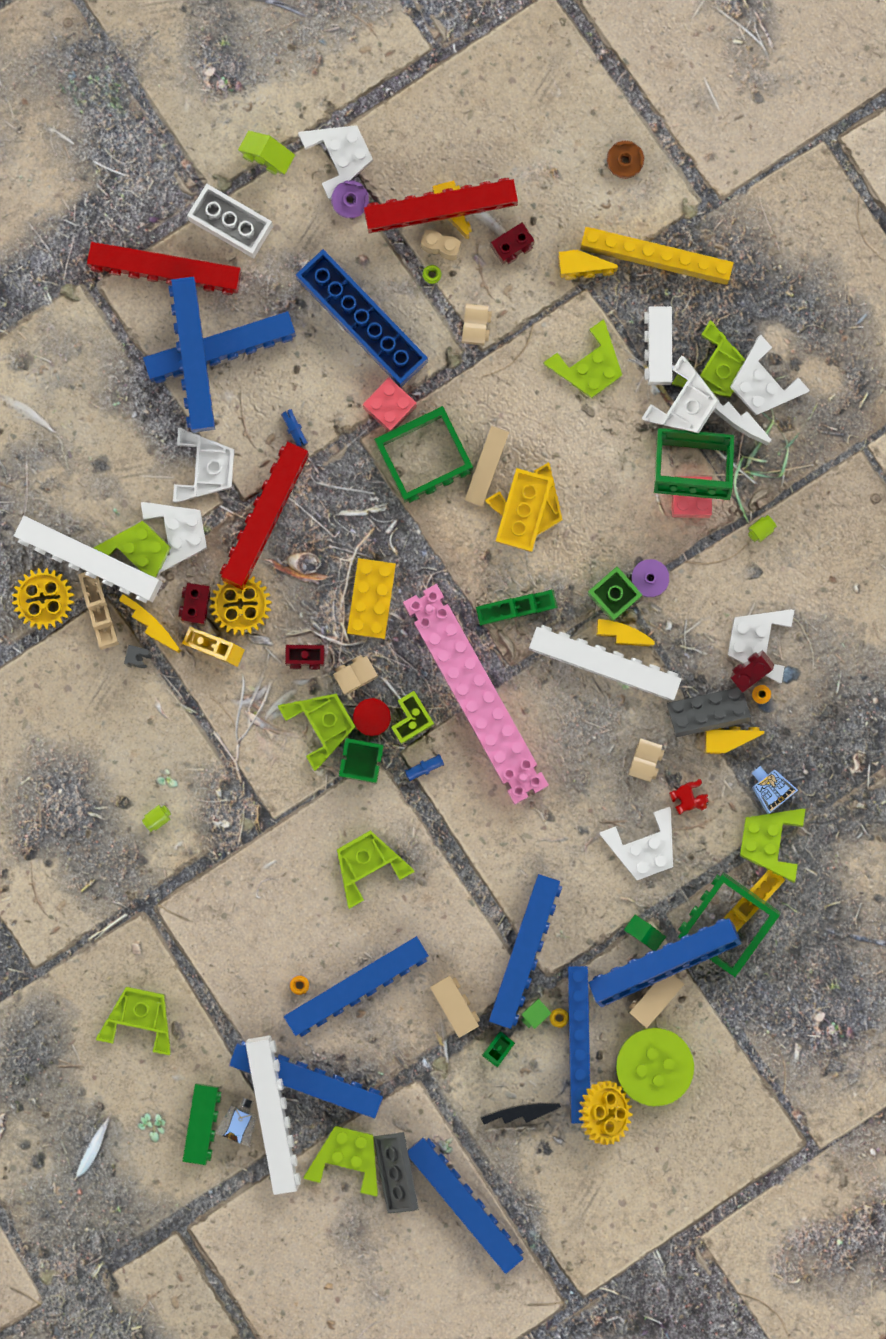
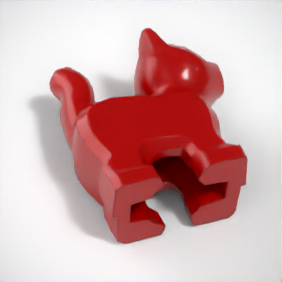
M701 779L681 785L677 790L669 793L672 802H675L677 798L681 802V804L675 807L678 815H682L683 812L695 808L701 811L707 809L709 803L708 794H700L694 798L692 788H697L702 784Z

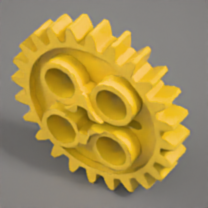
M38 568L37 574L30 570L31 576L28 577L24 574L25 580H18L21 586H14L18 593L12 594L13 597L17 598L12 604L18 605L14 612H21L18 618L22 619L25 617L23 623L26 625L31 622V628H34L36 624L38 630H41L43 625L46 630H49L50 624L56 628V622L58 621L63 624L61 618L65 617L68 619L69 617L66 612L73 611L69 607V605L75 604L74 601L70 600L75 594L69 593L73 587L66 586L69 582L67 579L61 581L63 578L62 574L56 577V570H53L51 574H49L48 568L45 569L44 573ZM49 584H56L55 592H47ZM32 586L37 587V593L30 596L28 594L29 588ZM42 595L47 598L60 595L59 599H46L44 604L39 600L30 603L26 602L28 599H41ZM57 602L59 605L58 610L51 612L49 606ZM38 605L40 607L39 613L32 615L30 612L31 607Z
M255 576L248 580L244 590L224 582L223 586L217 584L219 591L213 590L212 592L216 597L210 598L211 601L215 602V604L210 605L211 609H215L211 615L218 616L215 619V623L222 622L220 628L222 629L227 626L226 632L229 633L233 629L234 635L241 631L242 636H244L245 630L252 634V628L259 631L258 624L264 626L265 624L262 619H269L266 612L272 611L267 607V605L272 604V601L266 600L271 595L270 593L264 594L267 587L260 588L262 581L260 580L255 583ZM247 590L255 592V596L252 599L245 598L244 595ZM229 591L236 593L235 599L231 601L226 599V594ZM239 600H242L243 603L258 602L257 605H244L242 609H239L238 606L224 607L225 604H239ZM255 609V617H246L247 610ZM230 610L237 612V617L233 620L227 618V613Z
M598 1081L597 1084L591 1085L592 1089H586L588 1095H583L585 1102H580L583 1109L579 1110V1112L583 1116L579 1120L584 1121L581 1128H586L584 1134L590 1135L589 1140H594L596 1144H614V1142L620 1141V1137H625L623 1131H629L626 1125L631 1124L628 1117L633 1115L629 1112L632 1106L627 1104L630 1098H625L627 1093L622 1091V1086H617L616 1082Z

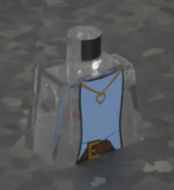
M243 1097L240 1107L232 1105L215 1134L250 1147L257 1120V1114L250 1112L254 1101Z

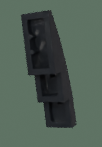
M542 1102L516 1105L481 1116V1120L485 1125L502 1117L504 1124H507L523 1116L525 1123H528L561 1108L560 1103Z

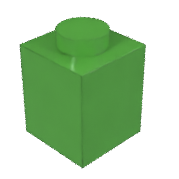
M537 999L521 1014L523 1016L521 1020L528 1028L532 1026L535 1029L551 1012Z

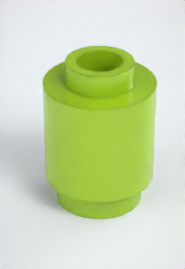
M762 516L748 528L750 531L748 535L754 542L758 541L761 543L774 532L777 525L770 516Z
M159 804L144 815L145 818L142 819V822L150 832L156 831L171 820L169 817L171 812L165 805L162 807Z

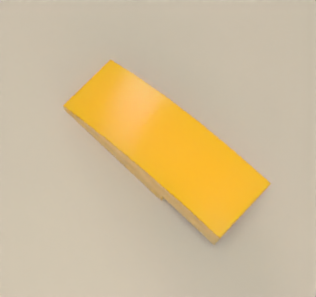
M597 620L596 636L615 637V645L648 647L655 645L653 639L633 627L611 620Z

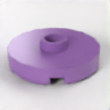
M347 180L338 184L333 190L331 204L339 216L356 218L364 213V207H367V204H369V195L361 183ZM348 196L353 198L352 203L347 202Z
M646 559L635 566L631 574V582L642 593V596L656 597L666 590L669 584V573L661 562L654 559ZM653 575L654 580L648 581L647 576Z

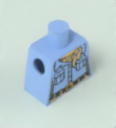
M759 766L752 772L753 776L758 780V783L752 788L767 814L771 813L798 791L776 770L767 774Z

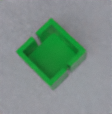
M346 738L343 756L347 757V759L341 760L339 777L377 784L380 766L377 763H381L384 745Z

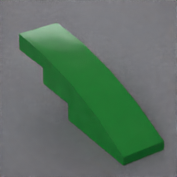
M551 589L477 606L476 610L479 624L482 626L557 609L558 607L554 590Z

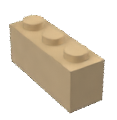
M672 975L644 988L641 991L643 996L639 1000L634 999L629 1005L631 1010L628 1013L645 1028H648L685 984L675 975Z
M448 976L430 986L460 1038L479 1027L477 1022L480 1019L475 1011H470L468 1005L471 1003L466 994L461 995L458 988L461 986L456 977L451 978V976Z

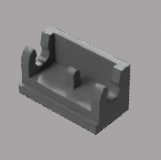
M128 645L124 664L130 668L132 666L147 668V665L142 662V657L152 659L153 653L148 649Z

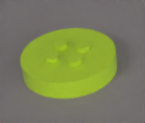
M646 1028L635 1032L622 1044L616 1058V1075L622 1089L635 1101L648 1106H664L678 1100L689 1088L694 1075V1060L688 1045L678 1035L662 1028Z

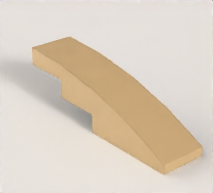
M491 426L465 501L483 507L509 431Z
M86 572L78 574L100 649L119 645L100 578L96 576V579L85 575Z

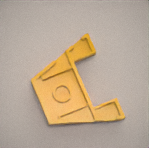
M549 462L534 470L536 474L553 478ZM554 479L537 536L563 521ZM499 491L487 498L485 502L499 515L503 516L506 501Z

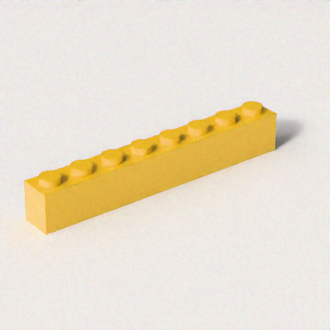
M585 227L580 248L583 251L728 285L734 263L590 227Z

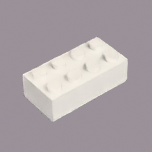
M207 183L187 215L191 223L253 259L273 228L272 221Z

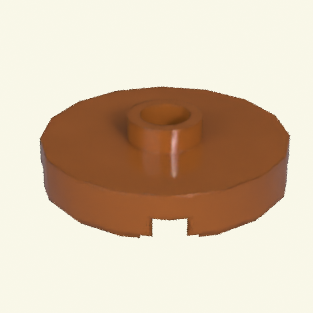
M623 140L615 143L607 154L606 162L608 169L618 178L628 179L636 176L644 165L642 149L632 141ZM627 158L629 162L623 163L622 159Z

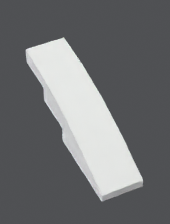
M729 401L724 406L718 402L713 411L728 424L746 436L765 445L771 442V438L747 411L740 415Z

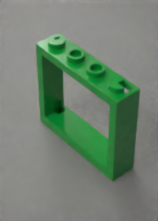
M443 406L374 439L404 503L417 501L420 499L419 496L424 493L427 495L437 491V487L441 485L446 487L454 482L453 479L459 476L461 479L465 478L473 470L472 463ZM442 418L465 465L406 492L384 446Z
M658 428L654 493L730 500L733 489L734 435L708 432L695 433L686 430ZM662 445L726 451L725 481L661 476Z
M723 872L721 876L717 874L711 882L714 885L710 891L706 890L700 898L702 901L700 906L697 907L695 905L689 913L691 916L688 922L684 921L678 929L680 931L678 938L681 939L688 934L723 883L769 915L733 966L718 956L709 959L733 977H736L776 922L781 912Z

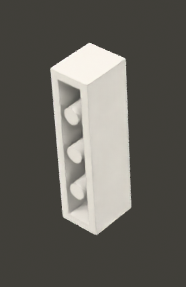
M649 306L648 312H644V324H648V331L644 332V342H648V350L644 351V360L648 361V368H645L644 378L648 380V385H671L672 306Z

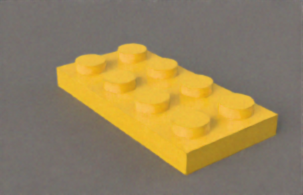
M516 468L495 542L529 552L533 551L553 478Z
M358 558L347 634L385 639L396 563Z

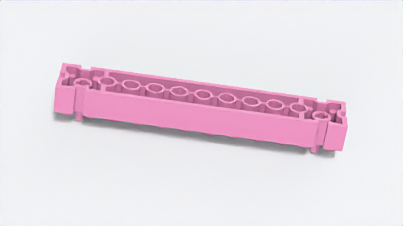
M435 584L423 591V597L418 598L415 595L404 601L403 605L410 618L416 617L415 627L503 785L509 784L511 789L507 792L514 805L529 797L527 792L533 790L535 794L549 785L542 772L536 773L534 769L537 767L536 761L448 604L443 606L441 601L444 600V596L438 585Z

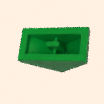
M637 915L632 917L624 931L652 951H657L666 938L655 927Z
M500 1031L482 1053V1056L495 1067H498L515 1042Z

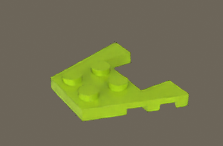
M604 319L589 329L600 345L597 349L570 368L558 352L543 363L547 368L556 372L557 375L570 382L591 399L622 377Z
M710 320L701 337L717 345V348L700 374V377L714 395L730 398L734 392L730 386L746 359L731 345L726 336ZM677 374L672 385L684 387L688 380Z
M141 521L93 547V549L108 556H111L119 549L140 571L156 578L171 547L145 521Z
M337 693L278 705L286 721L304 712L323 746L306 756L314 771L318 770L355 728Z
M806 809L746 817L740 857L795 883L798 864L778 861L783 824L803 827Z
M371 830L337 849L349 909L364 901L355 882L390 863L399 880L415 872L411 866Z
M126 987L97 1035L96 1040L114 1044L118 1024L157 1032L153 1052L170 1056L171 1049L165 994Z
M335 1126L304 1175V1179L321 1183L325 1163L361 1171L365 1174L360 1193L377 1197L378 1188L373 1134Z

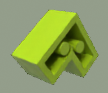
M249 130L238 151L244 154V159L267 166L266 170L274 175L277 173L285 175L295 157L294 153L272 136Z
M415 691L398 700L407 718L392 726L391 729L402 745L434 726V722Z

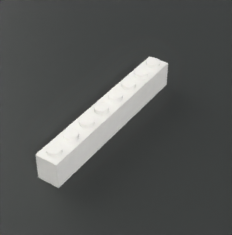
M24 515L14 534V537L19 539L18 543L26 547L31 544L35 546V551L43 555L46 552L52 554L51 559L60 563L64 560L69 563L68 567L77 571L81 568L86 571L85 575L96 579V576L103 579L102 583L110 587L115 584L120 587L119 591L127 595L132 592L137 595L136 599L144 603L147 600L153 602L162 585L161 580Z
M544 625L536 627L528 650L663 699L674 701L681 682V678L678 677L679 674L672 671L662 672L660 667L652 664L649 667L642 665V661L636 658L628 660L623 658L624 654L613 651V654L606 652V648L600 645L592 647L587 645L588 641L577 638V641L570 639V635L559 632V634L553 633L551 628Z
M271 1035L251 1038L246 1041V1049L273 1194L296 1192L299 1185H301V1178L295 1169V1166L298 1164L297 1156L292 1152L294 1140L292 1135L289 1136L288 1131L291 1125L289 1116L286 1117L285 1109H287L286 1098H282L281 1090L284 1089L282 1078L279 1079L278 1077L280 1064L278 1059L275 1060L274 1052L277 1051L275 1040L272 1041Z

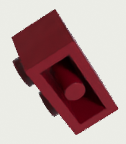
M521 222L491 241L490 247L502 265L505 263L511 264L522 252L524 254L530 252L533 249L535 240L524 223Z
M187 583V586L183 587L181 598H184V604L180 606L178 614L182 622L205 626L211 593L210 586Z
M286 645L285 664L290 666V669H301V666H309L310 670H320V666H325V646Z
M763 650L758 654L757 652L753 653L747 658L748 661L743 665L740 663L732 670L731 679L742 693L774 668V663Z

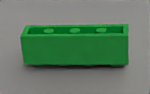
M196 1083L194 1086L182 1162L206 1165L207 1161H211L213 1150L209 1149L210 1142H214L216 1130H212L213 1123H217L219 1111H216V1105L221 1102L222 1096L218 1086Z

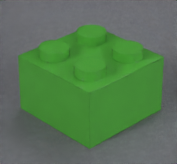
M615 567L587 593L611 621H615L642 597V593L618 567Z

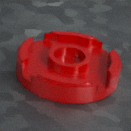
M365 699L354 710V725L363 735L378 736L385 732L390 725V710L379 699Z

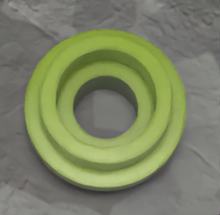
M428 265L423 270V279L429 284L439 282L441 279L440 268L436 265ZM434 272L436 276L430 278L428 274Z

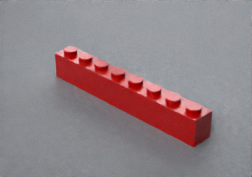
M502 178L495 183L485 181L481 182L479 186L474 187L472 185H464L458 190L448 188L442 190V193L437 194L427 192L421 197L411 195L405 197V200L397 201V199H390L383 204H378V202L369 203L367 207H364L368 234L518 206V198L514 179Z
M91 242L87 260L88 267L94 272L110 271V274L121 276V273L128 274V277L133 279L145 277L148 281L158 282V280L166 281V284L172 285V279L194 277L196 286L202 287L204 291L214 292V290L222 291L221 293L226 295L238 294L242 273L241 267Z
M288 441L285 446L281 447L278 453L280 458L277 463H273L270 469L271 476L269 480L266 479L262 485L263 492L260 497H256L253 504L255 508L252 514L249 513L245 520L247 525L244 531L240 530L237 536L238 543L236 547L231 548L228 555L230 559L227 564L222 566L220 571L222 581L241 590H244L309 457L308 450Z

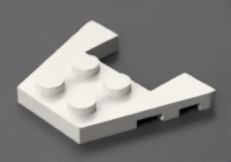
M357 125L298 133L305 150L324 142L339 176L322 183L329 200H331L333 190L338 184L352 180L373 161Z
M759 335L755 340L754 346L749 351L743 366H741L730 386L754 415H758L810 391L799 378H796L783 390L759 363V360L772 348L762 335Z
M681 355L672 370L688 380L667 414L650 404L642 419L651 423L699 433L719 400L689 361Z
M178 428L177 446L197 447L194 486L174 484L173 502L177 503L232 488L235 450L185 429Z
M141 502L144 520L164 517L168 545L171 547L170 555H167L158 575L207 549L200 510Z
M794 610L735 617L727 656L744 664L748 661L747 658L755 652L758 654L763 650L767 653L771 624L792 627ZM774 664L773 670L766 676L781 684L785 666Z
M670 807L653 813L660 832L623 845L616 827L599 833L636 881L673 867Z

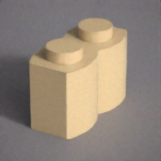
M425 230L421 241V248L429 254H439L447 260H457L461 249V242L455 237L442 236L434 230Z
M466 304L462 334L463 344L484 346L485 341L489 342L490 330H486L487 322L491 323L492 311H488L489 306Z
M360 655L352 660L353 663L346 667L344 664L335 669L336 673L333 676L344 696L378 678L367 656L362 657Z
M640 738L628 775L647 782H651L652 779L655 780L658 773V768H656L657 761H661L664 754L662 745Z

